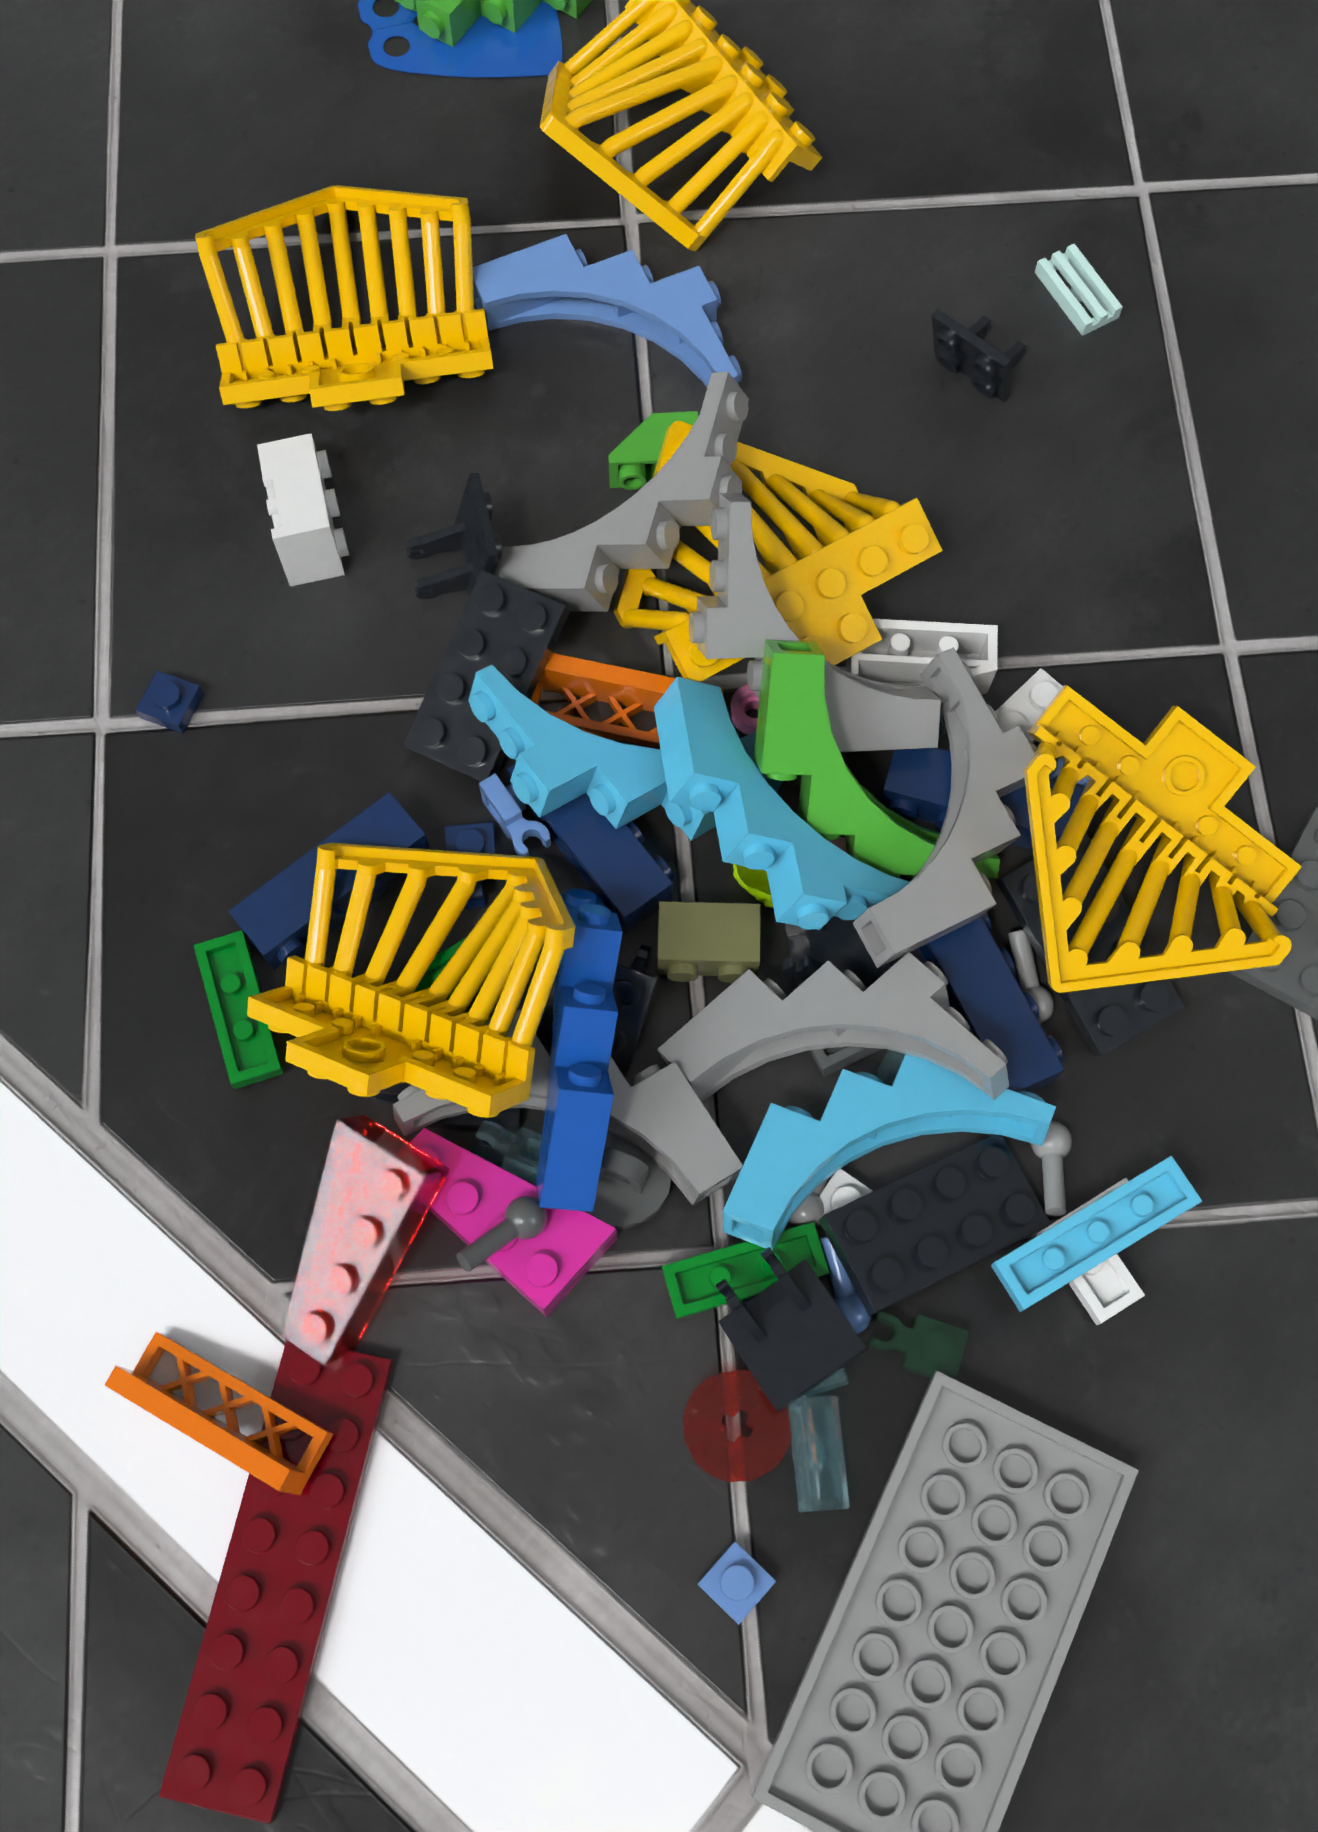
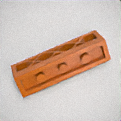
M551 653L530 700L539 706L543 690L562 693L569 702V705L557 712H546L587 733L660 749L657 727L649 732L637 730L629 718L642 710L654 712V706L676 678ZM596 701L609 703L616 714L603 722L590 720L583 708ZM622 722L625 727L618 726V724Z
M155 1332L134 1370L116 1365L104 1386L281 1492L301 1494L333 1436V1433L159 1332ZM166 1350L177 1358L180 1379L160 1385L150 1379L149 1376ZM190 1365L197 1368L201 1372L192 1374ZM214 1378L219 1382L223 1404L202 1410L197 1406L194 1384ZM182 1389L184 1398L175 1394L174 1391ZM232 1390L244 1397L234 1400ZM256 1403L262 1407L266 1430L245 1436L240 1433L236 1410ZM225 1414L226 1424L215 1417ZM275 1415L287 1423L277 1426ZM300 1429L313 1438L299 1464L296 1466L283 1458L279 1435ZM268 1439L270 1450L258 1442Z

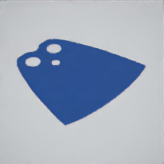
M377 0L358 1L361 20L368 24L372 30V38L368 42L371 58L377 65L387 69L451 77L548 76L557 62H562V37L557 10L544 1L540 3L516 33L499 24L492 23L481 15L454 47L438 39L431 38L421 31L419 26L414 24L417 12L406 9L400 3H398L399 9L396 14L390 17H381L375 14L373 10V5ZM394 36L404 37L408 40L410 48L406 54L393 57L384 51L385 41Z

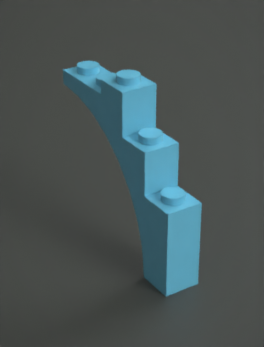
M493 665L476 672L468 700L476 718L481 722H485L497 736L505 754L516 760L510 782L517 797L523 803L529 804L539 818L587 793L594 809L600 815L605 816L615 829L620 828L659 805L664 807L670 821L675 826L680 827L691 841L716 827L714 812L669 803L661 749L621 744L584 732L549 714L528 699ZM756 732L740 738V741L758 768L754 759ZM761 773L767 783L777 792L783 781L771 779L766 774Z
M676 677L654 706L669 803L714 812L722 862L745 866L754 870H765L767 872L776 922L796 925L803 929L820 930L833 916L839 917L842 920H856L869 907L880 903L908 885L909 881L890 876L856 860L823 838L791 810L767 783L745 751L729 718L721 687Z
M907 1054L903 1058L892 1086L883 1084L878 1077L870 1073H853L842 1069L820 1121L813 1119L807 1111L799 1107L786 1106L784 1108L773 1103L770 1104L723 1209V1232L765 1249L770 1247L773 1251L792 1215L820 1184L847 1163L884 1145L920 1135L971 1132L1003 1135L1043 1146L1056 1106L1045 1103L1040 1096L1027 1091L1015 1092L1006 1089L993 1100L962 1076L926 1059Z

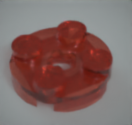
M747 1370L721 1372L703 1381L690 1396L683 1416L684 1443L694 1462L705 1473L724 1482H751L770 1472L784 1457L791 1440L792 1429L788 1408H785L780 1413L776 1412L752 1373ZM738 1411L745 1412L748 1415L746 1425L752 1429L750 1437L747 1439L744 1436H739L735 1442L730 1441L725 1437L728 1429L725 1425L721 1424L722 1418L725 1414L735 1417Z

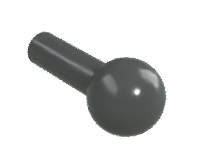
M521 1196L514 1199L507 1206L502 1222L457 1253L456 1256L459 1264L464 1270L470 1272L515 1238L524 1240L535 1238L544 1230L547 1224L546 1209L539 1208L538 1199L531 1196Z

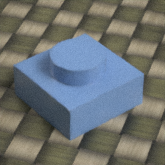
M734 1541L697 1585L739 1625L776 1581Z

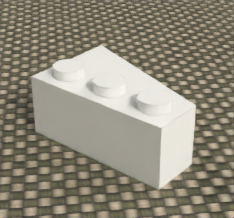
M312 433L258 444L262 478L269 499L266 500L269 515H272L274 529H271L272 539L290 587L345 575L341 557L348 556L349 551L343 528L335 529L332 518L341 515L334 488L326 490L324 479L332 477L326 450H316Z
M873 619L882 640L846 659V671L854 675L900 686H926L920 674L937 654L954 647L961 661L969 666L973 674L974 683L982 695L988 693L997 672L998 625Z

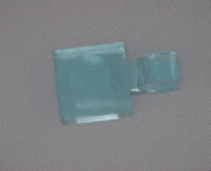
M484 1121L477 1131L476 1137L488 1142L490 1145L478 1141L471 1153L492 1164L503 1162L502 1169L536 1186L535 1181L542 1135L524 1127L521 1128L518 1135L506 1131L495 1122Z

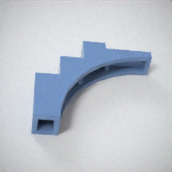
M567 234L473 267L474 303L477 309L484 308L488 331L520 322L548 319L592 321L627 330L656 343L680 359L706 387H708L711 373L729 372L737 384L742 381L739 363L734 355H727L723 347L721 330L716 323L717 308L721 306L718 288L713 281H707L700 266L654 282L649 267L647 265H640L633 250L588 265L582 250H574Z

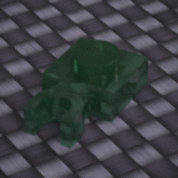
M881 1311L877 1313L875 1321L889 1325L892 1329L893 1337L888 1342H882L872 1337L867 1347L881 1352H889L895 1349L905 1352L901 1364L902 1369L932 1378L935 1371H938L956 1380L969 1331L919 1314L915 1316L911 1329L902 1325L901 1321L893 1315Z

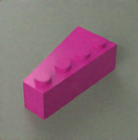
M425 1128L387 1166L394 1178L467 1245L502 1222L507 1206L514 1199L521 1196H531L538 1199L536 1186ZM545 1208L547 1224L538 1236L527 1240L515 1238L486 1259L485 1262L547 1318L617 1240V1230L615 1227L584 1211Z

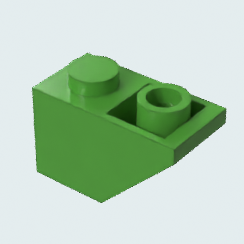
M698 411L652 413L608 455L610 488L637 490L653 478L667 428L675 421L694 425L698 418Z

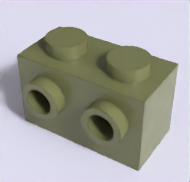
M659 901L657 975H667L668 979L678 982L694 981L698 976H718L720 981L727 983L735 982L748 969L758 976L760 965V904Z

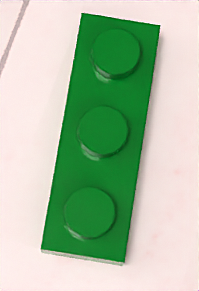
M243 930L193 945L230 1084L234 1089H238L285 1074L273 1031L268 1028L267 1024L247 1016L248 997L260 994L262 991L248 940Z
M814 1222L783 1231L773 1252L787 1271L806 1259L818 1278L827 1276L830 1273ZM746 1241L662 1266L661 1269L676 1320L728 1305L725 1297L716 1287V1284L724 1278L741 1300L756 1297L777 1282L778 1278L760 1254L765 1248Z

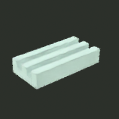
M1075 244L1068 246L1063 254L1060 250L1053 253L1049 261L1043 258L1037 262L1035 274L1082 336L1119 318L1123 308ZM1056 270H1059L1063 277L1066 279V281L1069 283V285L1071 286V291L1060 278V276L1057 274ZM1082 301L1094 316L1093 318H1090L1079 302Z

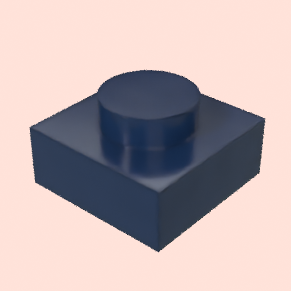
M156 670L136 708V712L143 720L183 734L204 693L197 684Z

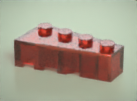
M366 1115L336 1120L282 1332L283 1338L325 1366L345 1357L348 1351L355 1350L444 1183L450 1168Z

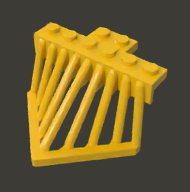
M629 0L625 5L626 9L566 63L558 61L549 73L540 128L683 246L696 252L760 173L768 181L773 182L789 161L812 171L823 157L812 145L815 140L813 134L800 122L795 121L793 123L789 118L794 109L784 98L787 93L785 87L770 74L767 77L760 70L763 65L762 60L751 49L744 46L741 50L728 36L724 34L720 36L714 29L718 23L708 11L701 6L696 8L691 0ZM636 23L639 25V26H637L635 29H633L630 33H628L626 36H624L621 40H619L616 44H614L612 47H610V46H611L615 41H617L624 33H626L633 25H635ZM678 89L691 93V95L609 137L601 145L592 142L578 131L582 126ZM701 110L712 115L639 168L635 173L628 172L613 159L614 156ZM721 131L732 136L669 201L661 199L647 187L651 182ZM741 153H746L750 159L696 225H693L681 215Z
M335 185L198 232L195 235L200 260L227 343L216 344L222 372L219 390L223 405L235 404L237 408H252L260 405L262 400L280 398L282 402H296L305 399L307 394H310L313 408L324 406L325 410L338 411L350 407L351 402L369 400L374 405L391 403L397 399L396 396L405 395L404 381L414 380L416 384H430L440 380V376L458 374L461 378H474L485 373L484 370L493 369L484 308L474 310L472 236L468 198ZM346 210L358 211L371 314L370 324L361 325ZM327 212L330 219L342 310V327L332 328L315 225V217ZM376 213L389 214L399 308L398 320L389 321ZM407 216L421 219L428 313L422 317H417ZM439 220L453 221L457 310L452 313H446ZM296 223L299 230L314 322L313 331L310 332L303 331L282 228ZM263 235L266 236L286 335L275 336L273 333L249 241ZM230 247L233 248L256 339L247 340L243 336L219 260L218 252Z
M675 421L667 428L653 477L673 456L693 425L682 421ZM737 442L736 457L730 467L743 482L742 490L784 533L794 553L793 555L751 507L754 543L767 567L766 569L758 561L763 580L776 608L788 627L800 641L817 642L825 654V660L833 665L882 640L861 595L943 551L918 498L900 505L893 500L858 492L853 483ZM750 470L760 473L763 483ZM795 486L802 488L803 493ZM774 494H776L781 500H783L788 506H790L795 512H797L802 518H804L809 524H811L814 527L818 540L774 496ZM832 517L844 522L845 528ZM711 525L695 526L718 549V540H713ZM679 540L672 558L708 584L711 589V562ZM626 569L613 610L619 624L625 629L665 630L655 635L654 638L658 645L666 644L683 678L701 682L744 659H706L696 647V643H691L689 637V615L691 612H697V596L706 595L658 579L651 569ZM643 593L645 596H652L687 609L689 614L678 611L638 609Z
M1064 685L1027 732L1040 744L1033 759L1024 769L1049 986L1058 993L1279 965L1290 952L1292 944L1290 939L1282 935L1269 918V916L1273 917L1279 910L1272 903L1302 866L1224 807L1256 766L1178 706H1172L1146 741L1141 743L1072 688ZM1059 757L1064 763L1051 791L1049 774L1055 770V758ZM1082 778H1086L1088 783L1058 843H1056L1054 823L1068 811L1077 782ZM1110 797L1113 800L1062 896L1060 875L1074 863L1078 847L1096 810ZM1134 815L1137 818L1068 946V928L1080 915L1082 903L1115 838ZM1160 835L1161 839L1120 936L1117 948L1106 961L1087 964V955L1130 873ZM1184 857L1169 943L1162 954L1139 957V947L1166 879ZM1208 874H1210L1208 881L1221 937L1215 947L1192 950L1191 935L1199 889ZM1236 907L1260 941L1245 943L1246 936L1241 930Z
M343 843L319 845L305 959L295 955L287 957L285 986L248 997L247 1016L267 1024L271 1031L289 1033L298 1037L287 1041L286 1062L307 1070L308 1075L311 1077L328 1079L345 1086L353 1095L362 1097L375 1096L383 1089L406 1082L425 1090V1094L431 1098L449 1100L464 1106L474 1116L494 1117L501 1111L530 1099L535 1048L531 1046L563 953L566 949L573 947L575 925L545 861L539 857ZM336 870H357L334 966L326 968L324 966ZM383 872L407 873L405 883L366 972L352 978L376 876ZM434 875L457 877L456 883L396 981L383 985L424 891L427 878ZM485 879L507 880L506 885L430 988L414 993L473 894L476 883ZM542 949L513 1036L506 1037ZM454 990V992L452 993V995H451V997L449 998V1000L446 1001V999L449 997V995L451 994V992ZM479 991L470 1011L465 1013L468 1006L470 1005L475 995ZM497 1003L489 1025H485Z

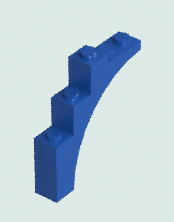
M569 889L566 894L560 893L574 922L575 933L573 947L564 951L554 980L549 1078L535 1182L539 1208L593 1212L614 1097L608 1068L618 1009L612 990L623 931L617 913H611L605 907L602 898L597 897L596 894L588 890Z

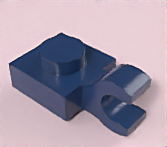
M493 822L444 826L446 851L496 854ZM483 880L476 883L474 892L468 900L465 909L485 908Z

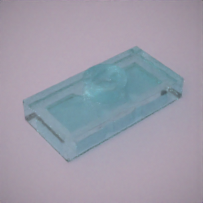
M802 1396L788 1406L799 1512L850 1509L837 1396Z

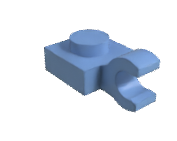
M496 773L479 783L484 805L506 837L512 840L517 856H529V851L523 844L528 837L539 838L546 848L551 846L550 834L545 825L538 821H528L522 817V811L526 810V806L515 794L512 784L504 787Z

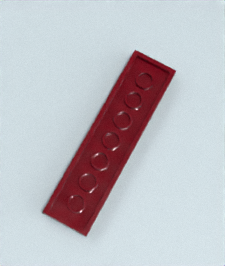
M287 1336L271 1398L333 1433V1436L300 1495L278 1491L250 1473L248 1475L159 1797L267 1824L274 1822L394 1364L392 1360ZM275 1415L277 1426L287 1423ZM263 1422L261 1431L266 1430L265 1422ZM300 1429L279 1435L283 1458L297 1466L313 1437ZM268 1439L258 1442L270 1450Z

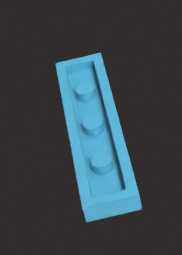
M1170 1156L997 1260L991 1267L1018 1310L1022 1312L1201 1203L1202 1200L1174 1158Z

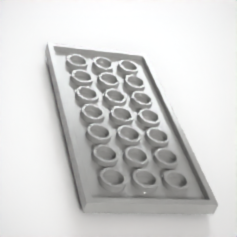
M935 1371L752 1792V1798L814 1832H998L1139 1470L941 1372Z

